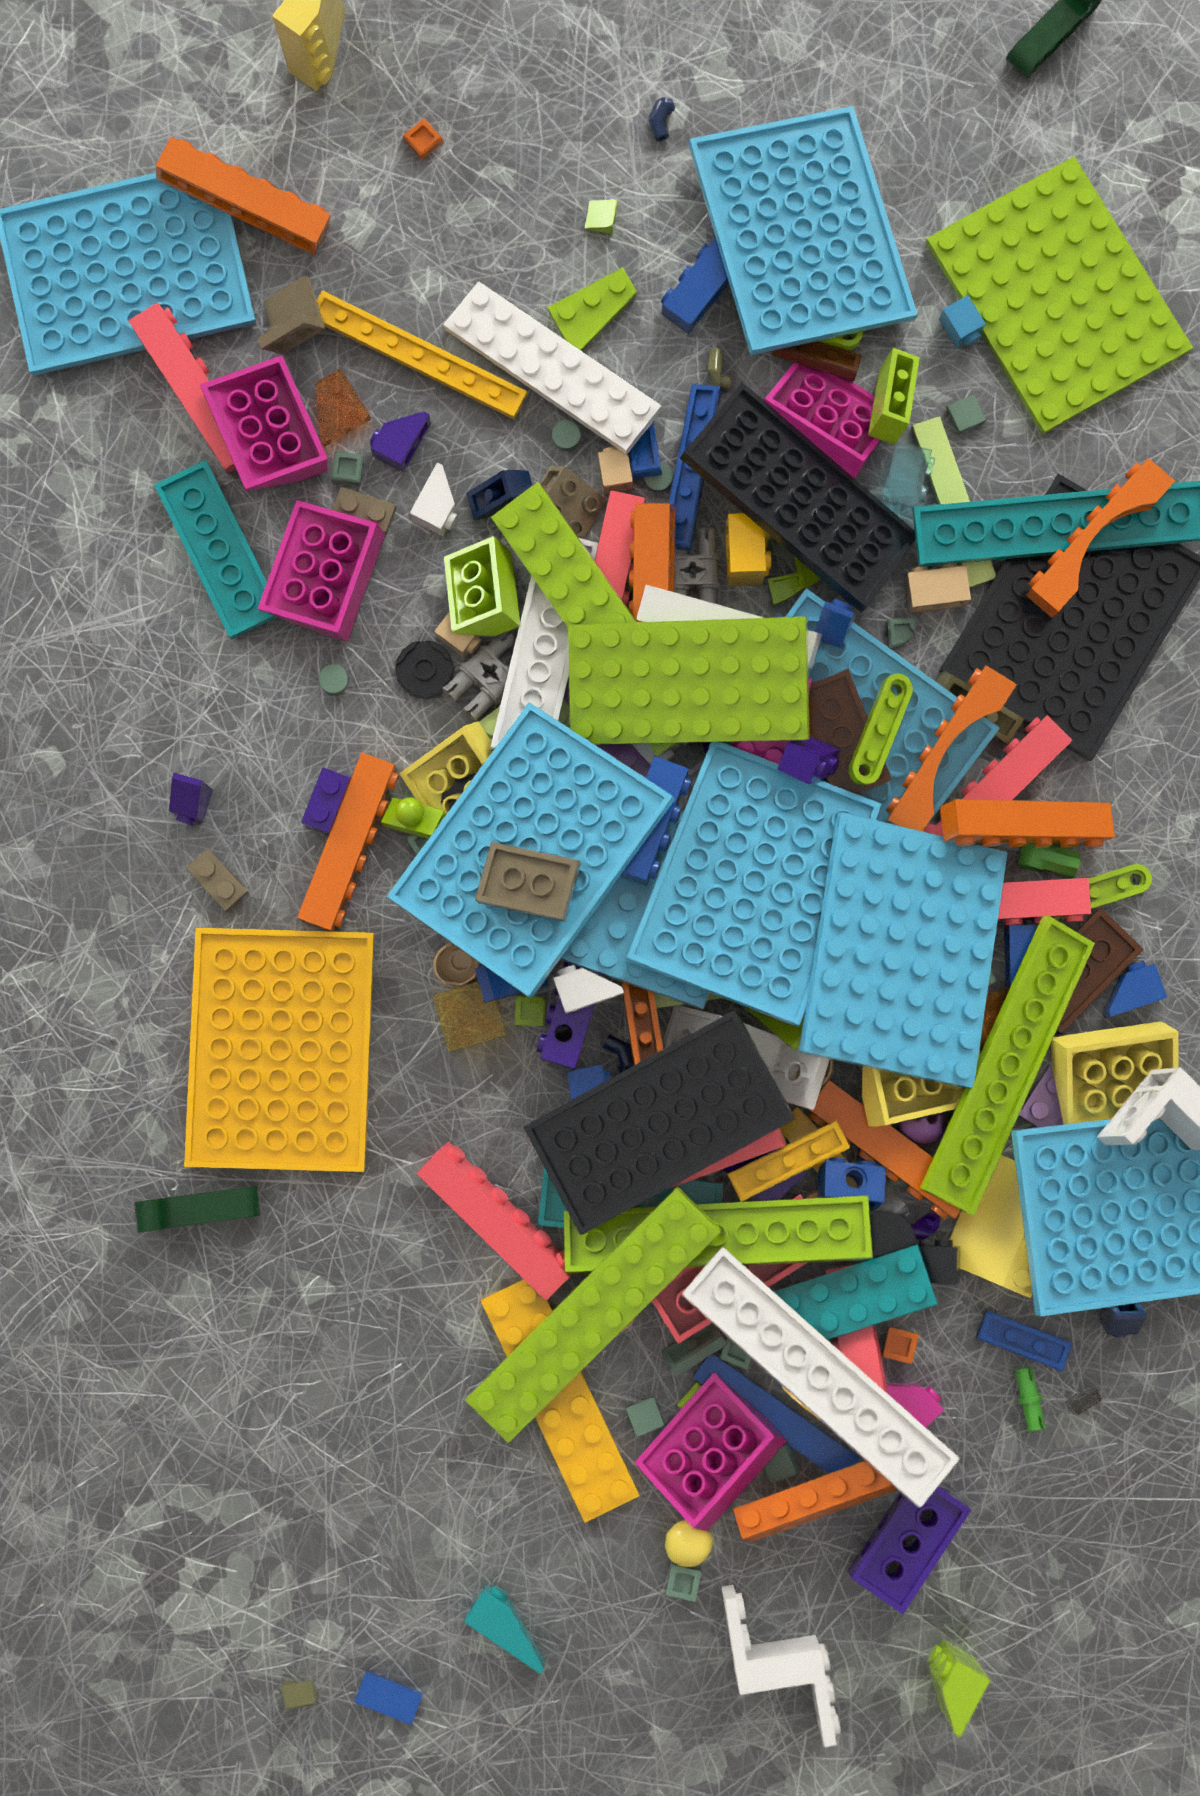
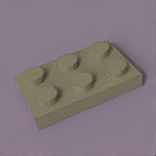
M491 842L475 901L479 904L565 922L581 863L575 859Z

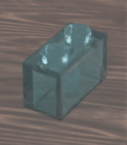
M897 442L881 500L911 508L916 507L918 503L923 504L928 488L923 486L925 475H931L935 458L930 457L932 450Z

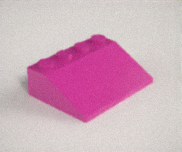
M282 355L200 384L245 491L300 482L327 472L328 458Z
M794 362L764 400L854 479L862 471L882 441L868 435L875 396L848 379Z
M296 500L258 610L316 633L348 642L385 537L384 531L375 522Z
M713 1373L634 1463L693 1529L708 1531L788 1440L754 1406L718 1374Z

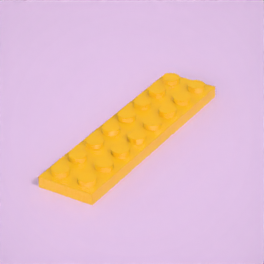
M524 1279L480 1300L506 1356L553 1311L549 1301H545ZM581 1371L535 1418L584 1523L640 1495Z

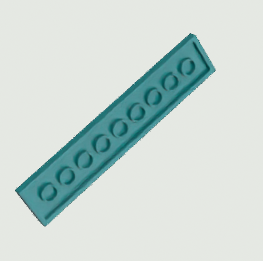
M1200 481L1173 483L1149 511L1127 515L1104 527L1090 542L1086 552L1200 541ZM1112 489L916 506L912 511L918 566L1054 555L1058 549L1064 552L1071 545L1067 539L1078 527L1084 530L1090 522L1086 518L1098 505L1102 509L1109 502L1105 497Z

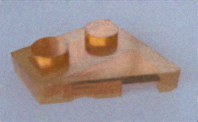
M341 368L316 382L319 432L323 447L371 420L368 411Z

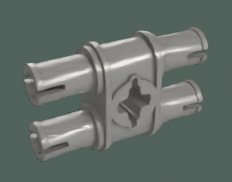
M705 528L697 530L698 555L689 556L686 554V550L675 549L674 592L687 596V592L697 591L699 592L700 600L717 604L716 592L719 591L721 584L718 582V563L720 558L716 554V530L708 528V540H706ZM690 569H695L696 578H690Z
M510 631L498 635L488 645H481L479 651L466 664L462 663L460 665V672L442 688L447 696H451L450 699L453 702H456L471 685H477L480 688L481 692L463 708L468 717L472 716L471 719L474 722L492 705L496 706L501 703L510 664L504 665L499 658L515 644L516 638L513 634L508 635ZM487 671L489 674L495 672V679L490 676L485 679V672Z

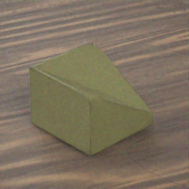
M285 1679L281 1686L284 1705L287 1710L315 1705L320 1696L319 1690L312 1681L298 1683Z

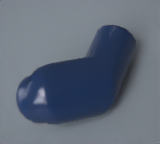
M662 97L655 102L648 118L657 142L664 141L669 137L664 120L667 115H671L675 110L674 101L666 97Z
M609 1034L603 1048L618 1055L620 1062L618 1070L621 1073L634 1066L631 1046L629 1043Z

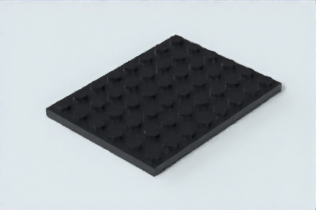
M1057 474L1045 495L1088 490ZM1179 543L1085 552L1079 572L1078 591L1053 618L1026 596L1032 588L1028 583L1039 570L1044 574L1051 567L1048 560L1053 555L1006 559L938 672L941 673L945 670L967 683L976 668L982 671L985 666L990 667L1017 684L1004 707L1024 719L1023 722L1028 725L1036 717L1042 720L1048 715L1073 740L1067 748L1092 761L1200 580V556Z

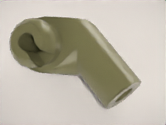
M713 348L709 351L708 373L712 386H720L721 390L729 391L731 389V376L722 375L723 351Z

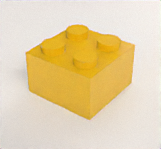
M744 513L728 514L725 528L727 586L762 585L764 577L769 576V569H771V551H765V548H768L770 535Z

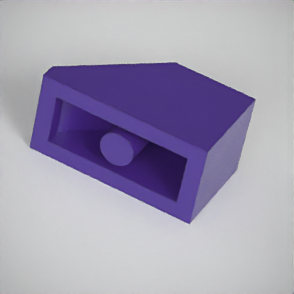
M423 411L384 423L381 430L377 429L370 440L373 457L404 473L431 425L429 414Z
M173 773L169 811L177 816L176 821L188 825H193L194 821L203 823L213 789L202 780Z

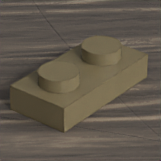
M341 487L332 510L375 522L387 535L396 511V505Z
M209 848L186 867L226 912L249 893Z

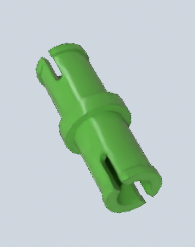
M1033 1367L1014 1370L1020 1397L1017 1399L1018 1403L1022 1404L1027 1432L1046 1428L1040 1401L1043 1399L1042 1395L1038 1394Z

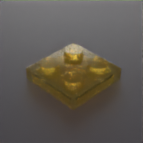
M479 982L433 994L448 1052L507 1036L497 1001L484 1003Z

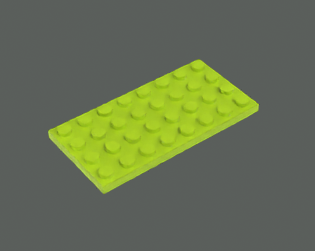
M806 616L568 625L570 729L593 744L809 740L808 617Z

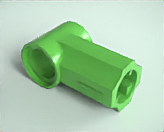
M1027 843L1026 846L1021 848L1017 866L1031 871L1043 872L1044 870L1074 878L1079 868L1081 853L1053 845L1036 848L1034 843Z

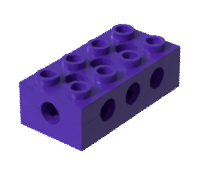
M564 961V963H563V964H564V965H563L564 967H569V966L574 965V964H572V963H567V962H565V961ZM575 965L576 970L582 968V967H579V966ZM588 970L602 978L604 977L603 974ZM555 988L554 995L559 996L557 988ZM560 997L556 1006L550 1005L545 1021L547 1024H550L547 1035L541 1034L536 1050L541 1053V1060L575 1070L595 1004L582 1008L576 1013L565 1014ZM560 1027H568L572 1031V1038L567 1042H560L555 1037L556 1030Z
M939 1485L921 1508L917 1507L904 1494L899 1492L848 1569L851 1579L901 1614H904L964 1523L971 1509ZM925 1509H932L933 1514L931 1518L927 1521H921V1512ZM906 1536H916L913 1545L909 1547L902 1546ZM889 1562H899V1566L894 1572L885 1571L886 1565Z

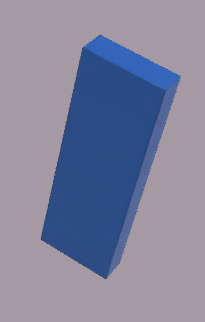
M985 1310L976 1338L1062 1372L1073 1344L989 1310Z

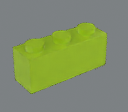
M893 348L881 365L878 373L869 436L895 445L908 427L920 357Z

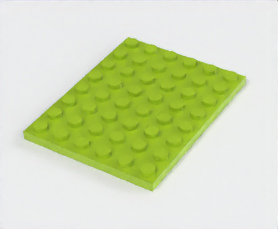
M1075 156L926 239L927 247L959 299L968 295L986 325L982 331V337L1042 435L1183 357L1193 349L1190 341Z

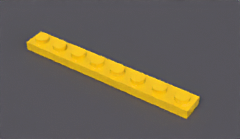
M323 290L317 299L325 327L515 420L528 395L526 390Z

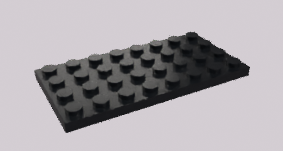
M741 382L680 456L684 463L860 613L869 606L916 540L913 528L743 382Z
M733 1010L524 1126V1129L581 1236L796 1118L737 1010Z

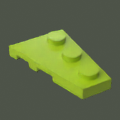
M621 268L548 306V313L562 338L582 351L600 335V331L611 320H614L637 296V291L624 268Z

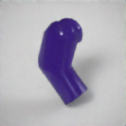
M930 1212L922 1216L915 1223H910L915 1231L916 1238L925 1240L937 1231L940 1224V1218L937 1214Z

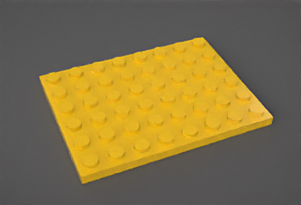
M196 928L184 1167L365 1172L374 933Z

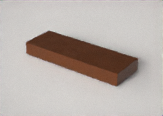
M820 341L772 351L773 356L852 381L855 380L862 358L860 354Z

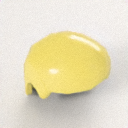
M682 1520L674 1524L666 1533L664 1547L668 1558L673 1563L681 1567H695L703 1563L712 1552L714 1538L710 1529L708 1531L693 1529L686 1520Z

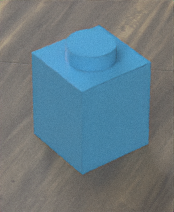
M968 295L944 308L939 318L940 323L956 348L963 344L970 346L976 343L982 337L981 334L986 325Z

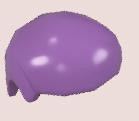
M940 1112L919 1117L916 1121L911 1119L898 1123V1129L902 1135L914 1143L922 1145L931 1144L939 1140L944 1134L947 1114Z

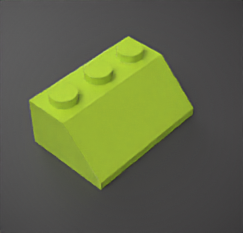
M492 536L444 557L451 630L454 634L497 636L521 626L511 550Z
M943 1639L939 1646L936 1644L931 1650L928 1657V1662H930L928 1667L940 1709L954 1734L961 1737L991 1680L975 1657Z

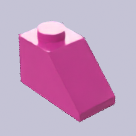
M886 1383L888 1395L925 1428L944 1410L939 1404L942 1398L930 1386L924 1389L920 1384Z

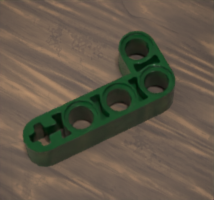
M1058 0L1014 45L1008 53L1006 60L1026 78H1029L1096 10L1102 0Z
M257 1186L134 1202L138 1233L260 1216Z

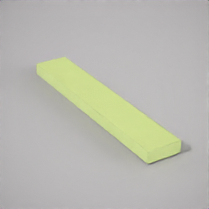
M940 416L912 425L911 429L937 503L970 502ZM991 560L959 563V566L966 565L969 588L992 582L996 577Z

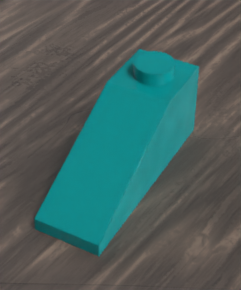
M485 1584L467 1612L464 1623L541 1674L545 1667V1661L513 1603L507 1599L508 1593L496 1585H493L491 1588Z

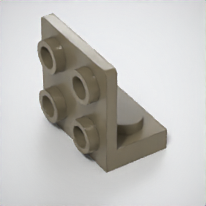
M302 276L264 300L263 304L271 327L267 330V333L258 338L261 349L284 354L326 329L309 277Z
M550 466L540 484L577 537L584 539L606 504L607 499L566 466Z

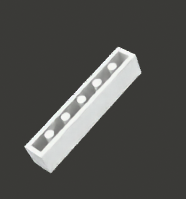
M646 585L636 620L663 622L764 617ZM808 630V669L813 668L822 637L821 633Z

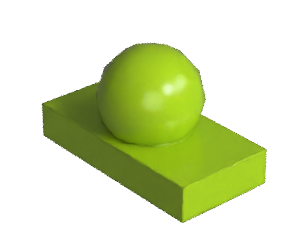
M393 797L381 823L386 828L429 839L446 816L444 810L422 805L420 801L413 797H406L402 800Z

